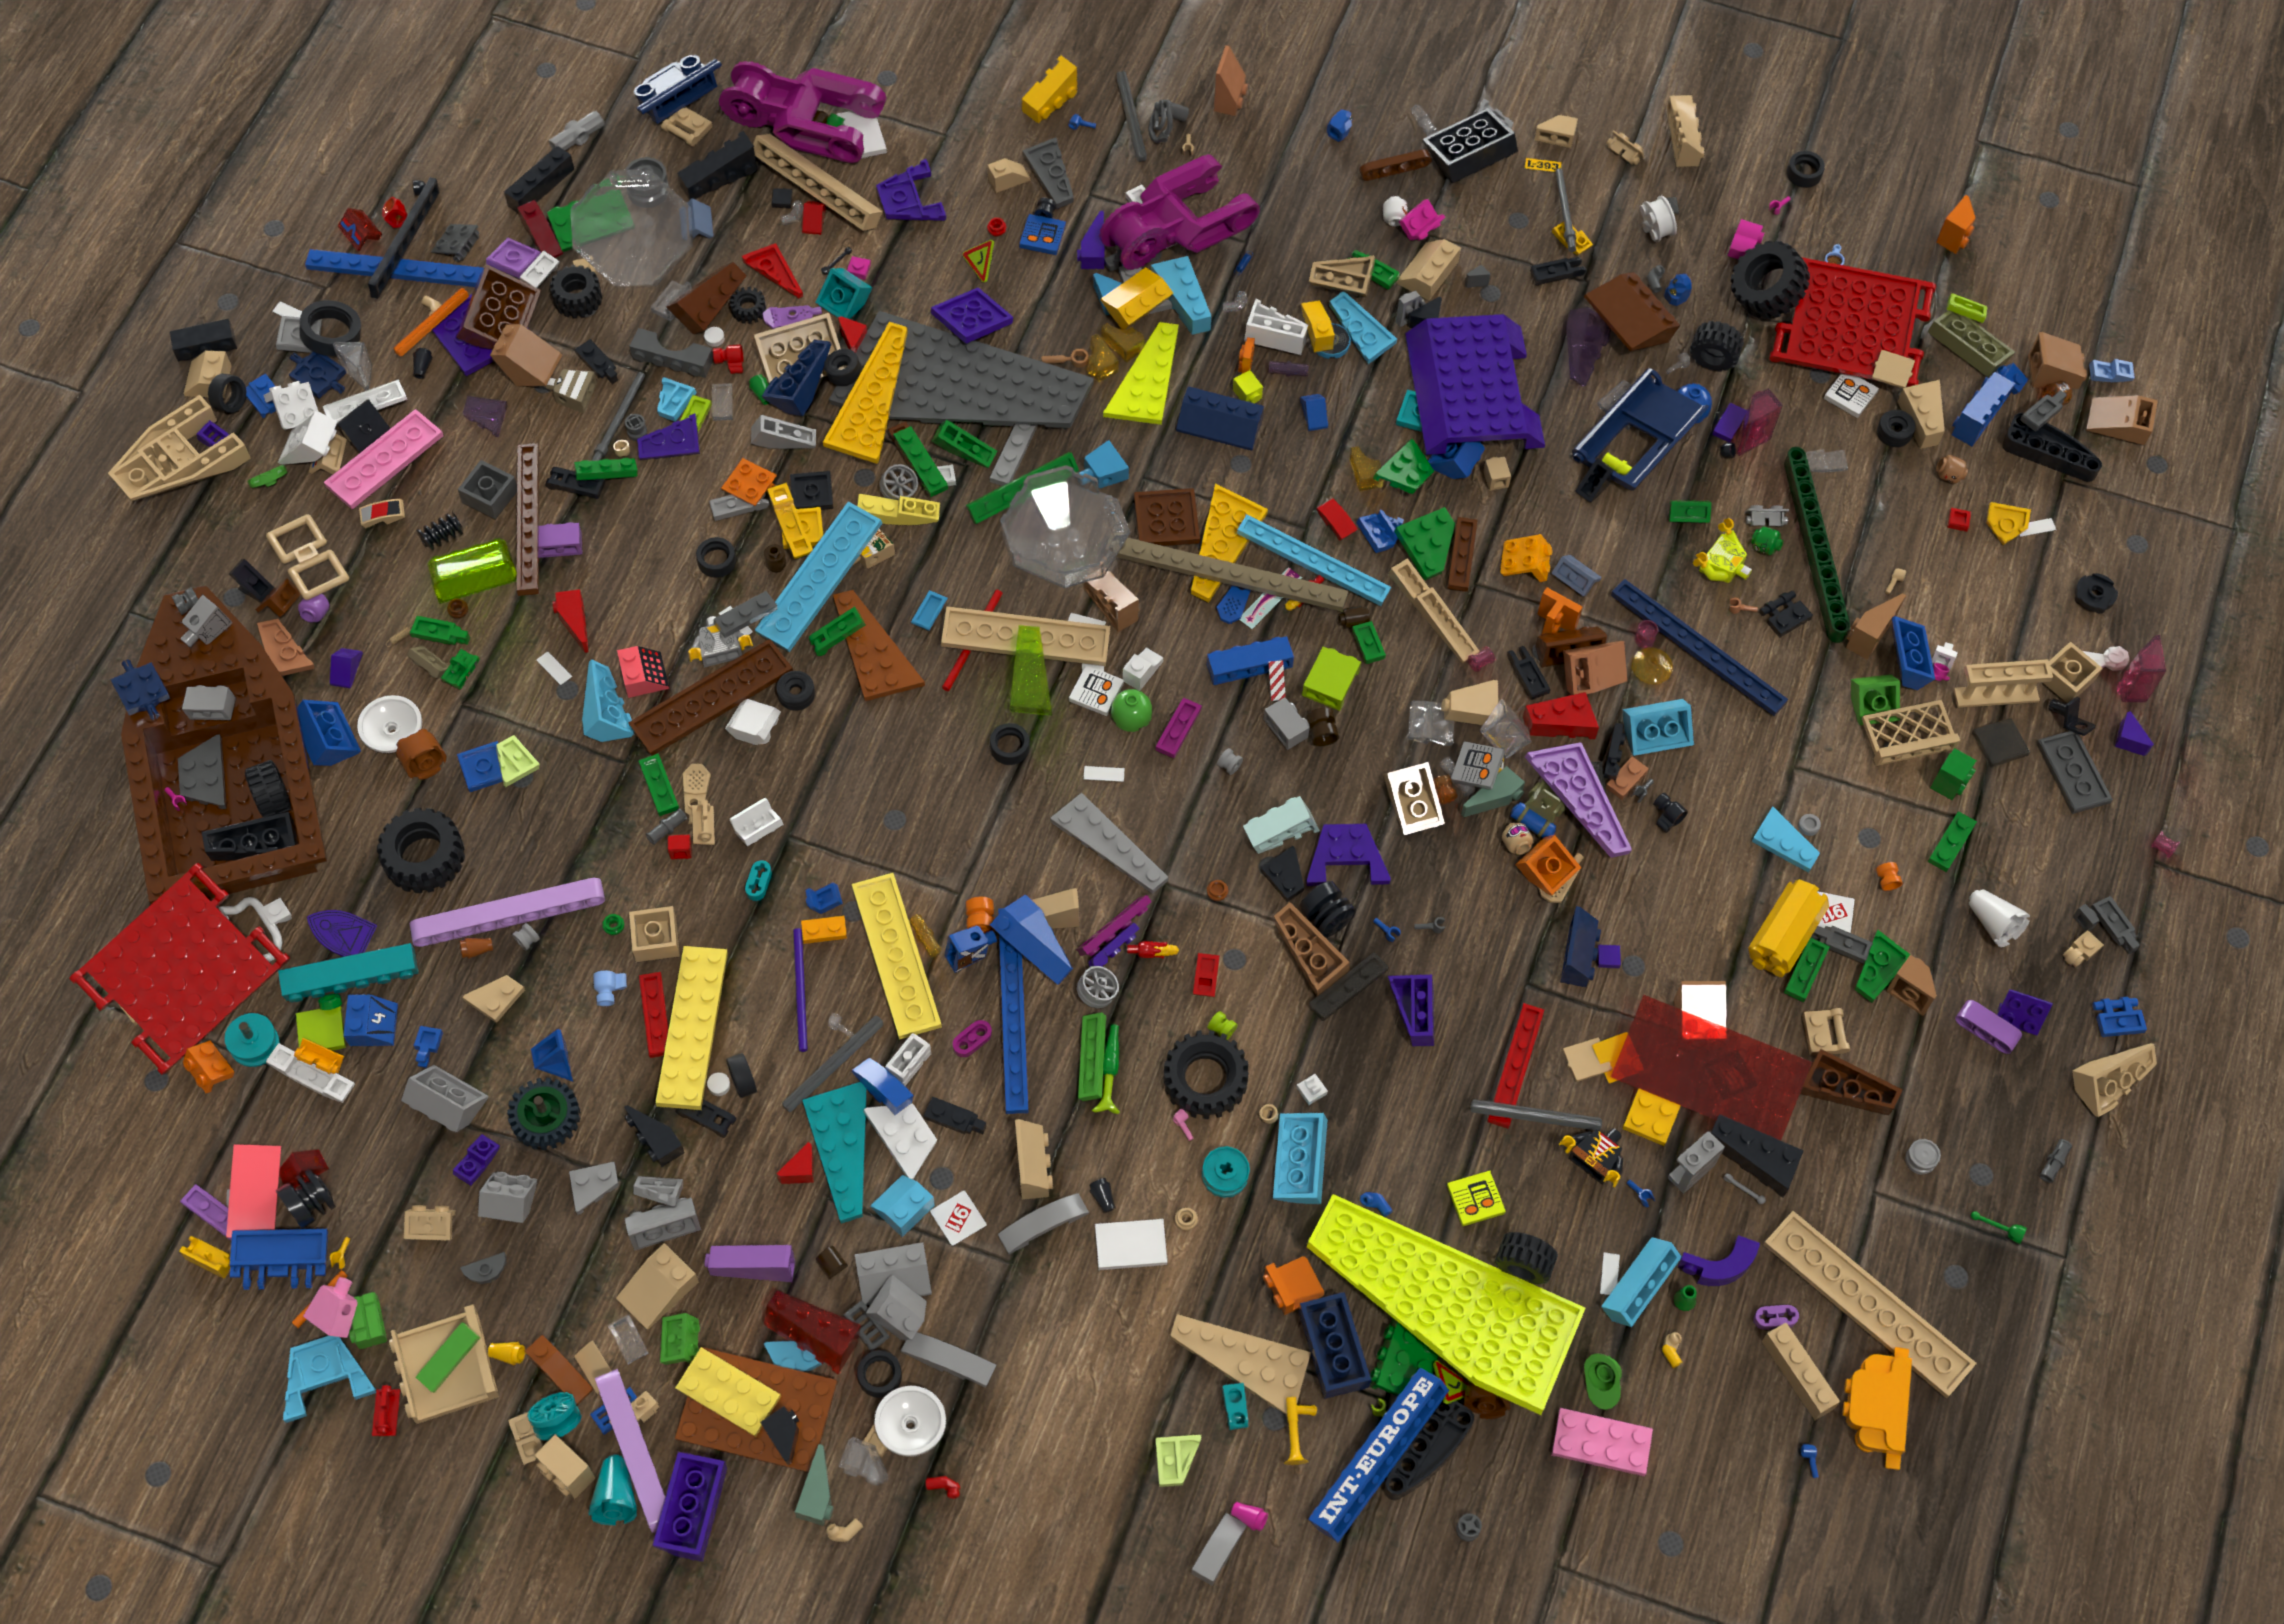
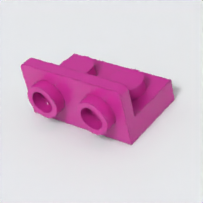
M1426 199L1398 222L1409 240L1418 239L1420 241L1428 236L1430 230L1441 225L1440 222L1445 216L1444 214L1437 215L1429 199Z

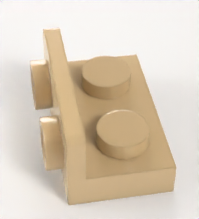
M413 1205L412 1209L405 1211L404 1239L451 1240L452 1220L455 1210H449V1206H435V1209H426V1205Z

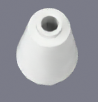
M1984 889L1974 891L1969 897V906L1999 947L2009 945L2010 943L2007 941L2011 938L2016 940L2029 924L2027 917H2030L2027 912Z

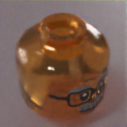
M2062 380L2049 383L2042 390V398L2046 395L2053 397L2061 390L2067 395L2062 403L2064 406L2072 399V388Z

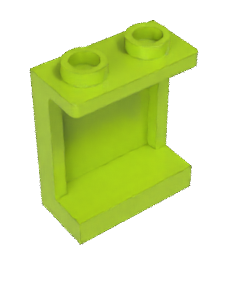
M1322 647L1303 685L1302 696L1341 711L1344 698L1355 676L1360 671L1361 661H1358L1355 657L1343 655L1335 649Z

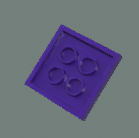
M979 288L931 307V314L964 343L971 342L1013 323V316Z

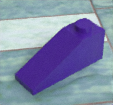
M1104 211L1098 213L1081 241V250H1077V261H1081V269H1104V244L1099 239L1102 224H1104Z

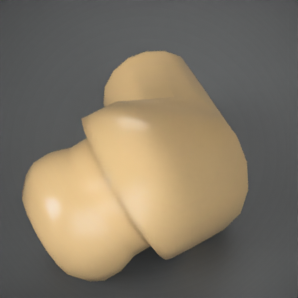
M424 296L422 299V304L431 310L429 316L441 306L440 302L428 296Z

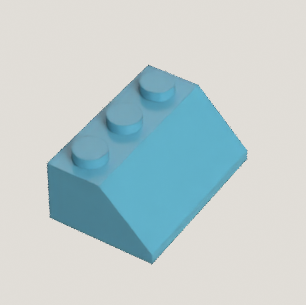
M1679 699L1623 709L1624 730L1633 756L1694 745L1691 705L1685 700Z

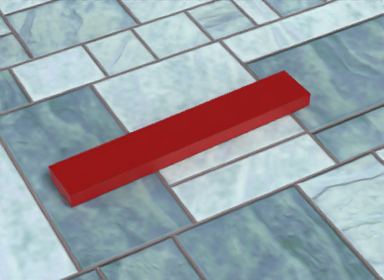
M1523 1003L1493 1102L1516 1105L1544 1009ZM1489 1115L1487 1122L1509 1129L1512 1118Z

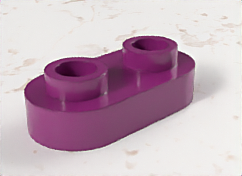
M978 1020L958 1034L953 1040L954 1053L959 1057H968L987 1043L992 1036L990 1024L984 1020ZM980 1031L985 1033L983 1036L977 1035ZM962 1045H967V1046H968V1048H967V1049H964V1050L961 1049L960 1047H961Z

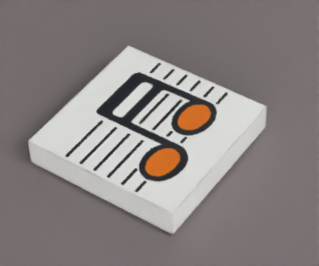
M1841 374L1825 394L1824 399L1858 418L1877 394L1879 388L1860 377Z
M1086 665L1069 697V702L1107 716L1115 696L1119 694L1124 684V680Z

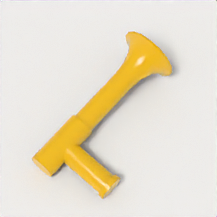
M1287 1397L1290 1456L1284 1464H1305L1309 1461L1305 1460L1300 1452L1298 1414L1315 1416L1317 1414V1407L1315 1405H1297L1296 1397Z

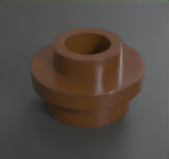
M459 598L451 600L447 607L448 614L453 618L464 617L468 613L467 603Z

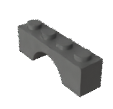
M638 328L630 344L632 358L638 361L653 363L656 366L671 368L674 371L686 372L693 376L706 378L714 361L711 347L693 343L688 348L680 351L667 350L659 344L657 333Z

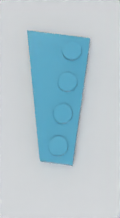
M1345 291L1330 301V308L1342 326L1349 332L1350 338L1368 364L1397 343V338Z

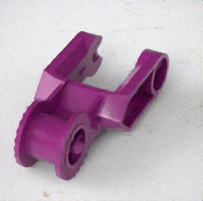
M744 61L739 62L733 67L731 80L734 87H729L722 91L719 97V106L725 115L742 126L754 128L765 124L774 126L773 133L790 148L854 163L858 162L864 153L862 132L850 126L834 127L812 121L820 102L849 109L859 116L873 119L880 115L887 98L880 87L860 79L812 68L799 74L793 80L777 76L770 69L759 63Z
M1207 154L1156 177L1141 193L1140 199L1142 204L1132 201L1122 205L1110 214L1105 223L1102 224L1099 239L1105 246L1112 247L1117 245L1122 250L1121 264L1128 270H1134L1149 263L1161 250L1178 243L1198 253L1245 230L1257 219L1260 213V206L1249 194L1243 193L1233 198L1227 205L1197 218L1182 202V199L1194 193H1205L1219 182L1217 172L1222 166L1212 155Z

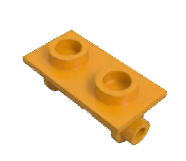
M305 1038L302 1039L300 1048H297L294 1053L298 1061L309 1065L315 1063L316 1068L327 1072L329 1075L331 1073H339L344 1058L343 1055Z

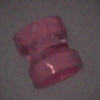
M1644 620L1638 625L1635 635V642L1638 646L1642 648L1653 646L1659 630L1655 622Z

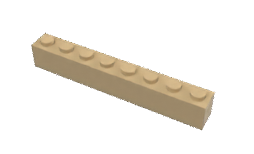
M756 135L753 143L756 157L861 230L877 227L883 211L773 135Z

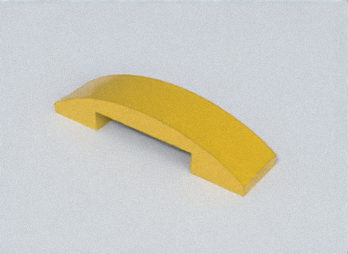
M787 483L767 489L780 528L794 559L810 554L813 548L808 535L804 531Z

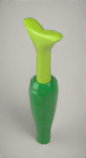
M1111 1025L1103 1061V1075L1105 1076L1103 1097L1100 1103L1092 1109L1095 1113L1105 1110L1114 1114L1120 1113L1111 1100L1113 1077L1118 1074L1119 1070L1118 1025Z

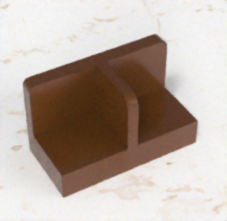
M285 579L266 596L255 610L260 612L268 606L275 614L281 617L301 594L288 579Z

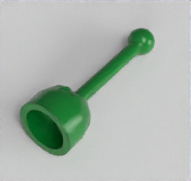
M1977 1211L1971 1213L1973 1220H1981L2007 1231L2010 1240L2021 1244L2027 1229L2026 1227L2018 1224L2007 1227L1980 1216Z

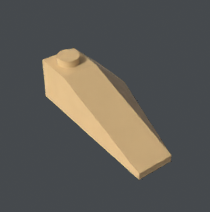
M2150 1043L2094 1060L2073 1070L2075 1091L2095 1116L2099 1117L2114 1109L2118 1105L2117 1100L2123 1094L2127 1095L2131 1091L2130 1087L2135 1081H2141L2157 1064L2154 1044Z

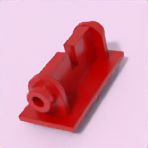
M383 1385L381 1389L376 1390L372 1436H396L400 1389H391V1386Z

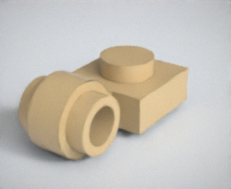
M2087 930L2063 954L2064 960L2070 966L2073 965L2076 968L2084 959L2088 961L2104 945Z

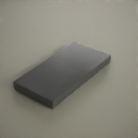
M2068 731L2037 741V745L2072 814L2112 802L2113 799L2079 734Z

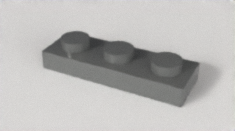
M764 591L714 618V625L726 638L776 611L777 604L767 591Z

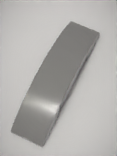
M1079 1193L1031 1212L1001 1231L998 1237L1009 1255L1029 1245V1241L1066 1222L1070 1224L1088 1215L1089 1211Z

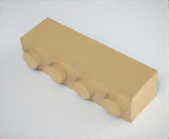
M1784 1323L1768 1332L1762 1343L1813 1419L1817 1420L1834 1410L1840 1403L1839 1399L1788 1324Z

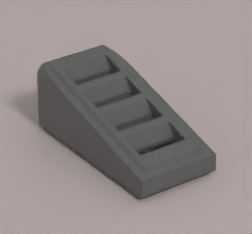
M861 1300L843 1314L842 1317L872 1352L890 1336L878 1322L866 1314L868 1308ZM861 1311L863 1315L854 1321L852 1317ZM867 1318L869 1322L860 1328L858 1324ZM873 1325L875 1329L865 1335L864 1331ZM879 1332L881 1336L871 1343L869 1339Z

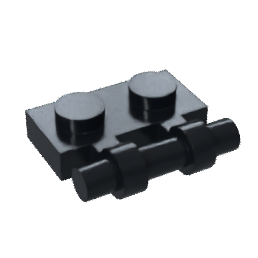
M1793 590L1780 594L1778 599L1768 601L1764 604V607L1759 609L1762 616L1766 614L1771 616L1767 624L1779 638L1808 622L1813 617V614L1801 600L1795 604L1791 601L1796 598V593ZM1783 605L1785 610L1779 612L1777 608Z

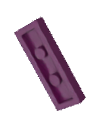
M1183 697L1159 739L1155 750L1175 758L1200 714L1202 705Z

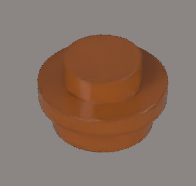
M1214 880L1207 887V895L1214 901L1224 900L1228 895V886L1221 880Z

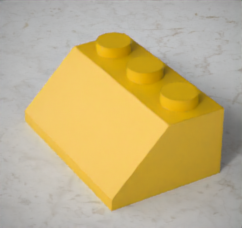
M1145 267L1101 298L1100 301L1124 331L1167 301L1172 296L1173 291L1161 276Z

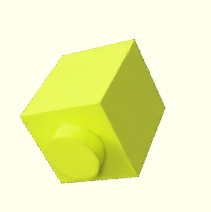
M1250 370L1233 379V391L1240 400L1257 403L1262 398L1263 386Z

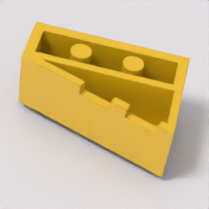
M1062 55L1057 59L1059 63L1052 70L1049 68L1045 72L1047 76L1041 83L1037 81L1022 98V112L1037 123L1048 118L1054 110L1060 108L1069 98H1073L1077 93V67Z

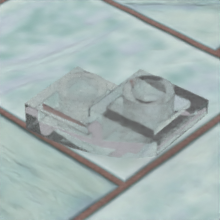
M1824 449L1806 452L1811 472H1839L1848 470L1844 450L1825 453Z

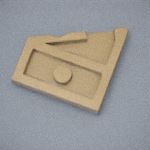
M506 975L465 994L463 1000L497 1023L525 989L524 986Z

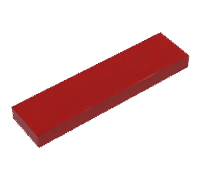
M661 972L639 975L649 1057L664 1056L669 1027Z

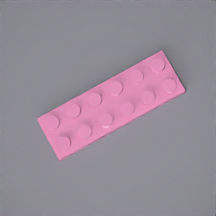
M415 409L324 482L325 487L349 508L354 509L444 436L443 432Z

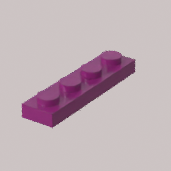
M1147 895L1140 896L1076 949L1080 956L1094 955L1100 950L1099 945L1101 943L1111 941L1116 936L1115 932L1121 928L1123 930L1132 923L1131 919L1135 915L1139 917L1148 910L1147 906L1152 901Z

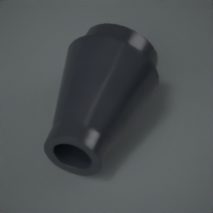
M417 348L416 352L413 353V376L415 378H425V374L433 359L431 356L432 352L428 349Z
M1101 1178L1089 1184L1091 1189L1089 1192L1099 1204L1103 1213L1116 1209L1110 1182H1107L1106 1178Z

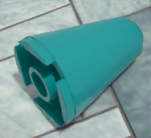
M611 1455L603 1461L588 1512L589 1516L592 1515V1520L596 1523L612 1526L616 1525V1521L624 1520V1524L633 1521L637 1516V1506L630 1473L625 1459L620 1455Z

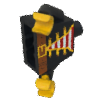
M1611 1128L1606 1135L1600 1130H1595L1593 1133L1585 1132L1572 1137L1564 1136L1559 1146L1565 1145L1567 1147L1566 1153L1571 1151L1569 1160L1603 1185L1608 1180L1613 1183L1612 1187H1616L1623 1172V1157L1620 1155L1622 1147L1617 1144L1622 1135L1618 1130Z

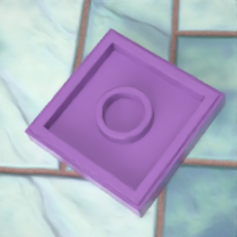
M507 238L486 259V264L520 279V276L536 260L541 252Z

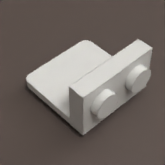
M299 381L289 383L286 388H281V386L272 387L269 389L270 392L264 395L266 403L274 402L281 426L285 430L295 428L312 412L318 411L309 382L300 384Z

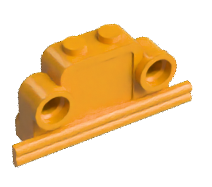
M1895 1347L1894 1357L1879 1354L1869 1356L1861 1364L1860 1370H1857L1850 1379H1846L1844 1391L1848 1393V1402H1844L1842 1413L1843 1416H1846L1848 1426L1858 1430L1855 1434L1856 1446L1861 1451L1867 1453L1874 1451L1886 1453L1885 1468L1900 1470L1901 1455L1905 1452L1912 1358H1909V1349Z

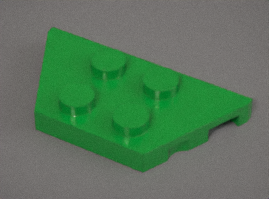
M1411 439L1375 473L1373 479L1379 481L1382 478L1390 482L1389 486L1414 494L1432 476L1434 469L1416 442Z

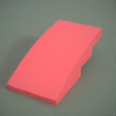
M234 1144L226 1237H232V1231L275 1230L278 1197L276 1190L279 1186L281 1146Z

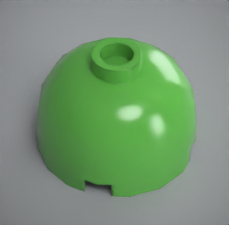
M1127 689L1116 695L1111 705V718L1116 723V726L1129 732L1139 731V728L1146 727L1152 719V704L1149 697L1136 689Z

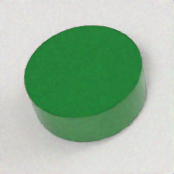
M328 994L321 997L318 1003L321 1010H332L341 1006L342 1000L338 994Z

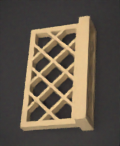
M1942 700L1862 717L1875 754L1873 759L1876 766L1950 751L1956 748L1960 742L1958 733L1954 734ZM1938 707L1940 712L1939 718L1927 713L1929 708ZM1910 712L1922 715L1919 723L1907 717ZM1891 716H1896L1902 719V722L1898 727L1889 722L1888 719ZM1924 717L1935 722L1932 730L1921 724ZM1876 720L1883 725L1878 731L1871 727L1869 721ZM1905 721L1916 727L1912 734L1901 728ZM1885 725L1896 731L1893 738L1882 733ZM1937 725L1946 728L1947 734L1940 735L1934 730ZM1917 729L1928 733L1927 739H1920L1915 736ZM1898 732L1910 738L1907 743L1902 744L1895 740ZM1878 737L1890 742L1888 747L1879 748L1876 741Z

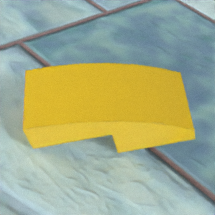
M1563 221L1554 227L1551 232L1568 248L1564 238L1565 226ZM1572 225L1576 233V251L1573 253L1580 255L1592 247L1593 244L1582 230L1578 232Z

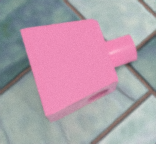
M339 1277L335 1287L321 1286L303 1317L329 1336L347 1338L358 1304L357 1300L348 1294L352 1282L346 1278Z

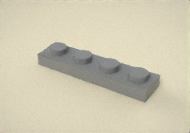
M1015 424L990 476V482L1004 486L1013 480L1038 424Z

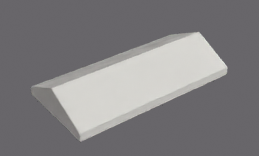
M399 380L322 407L326 416L339 422L366 400H370L374 407L379 410L407 400V397Z

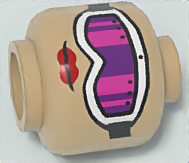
M1511 823L1506 826L1502 834V840L1510 853L1523 855L1531 849L1533 837L1525 824Z

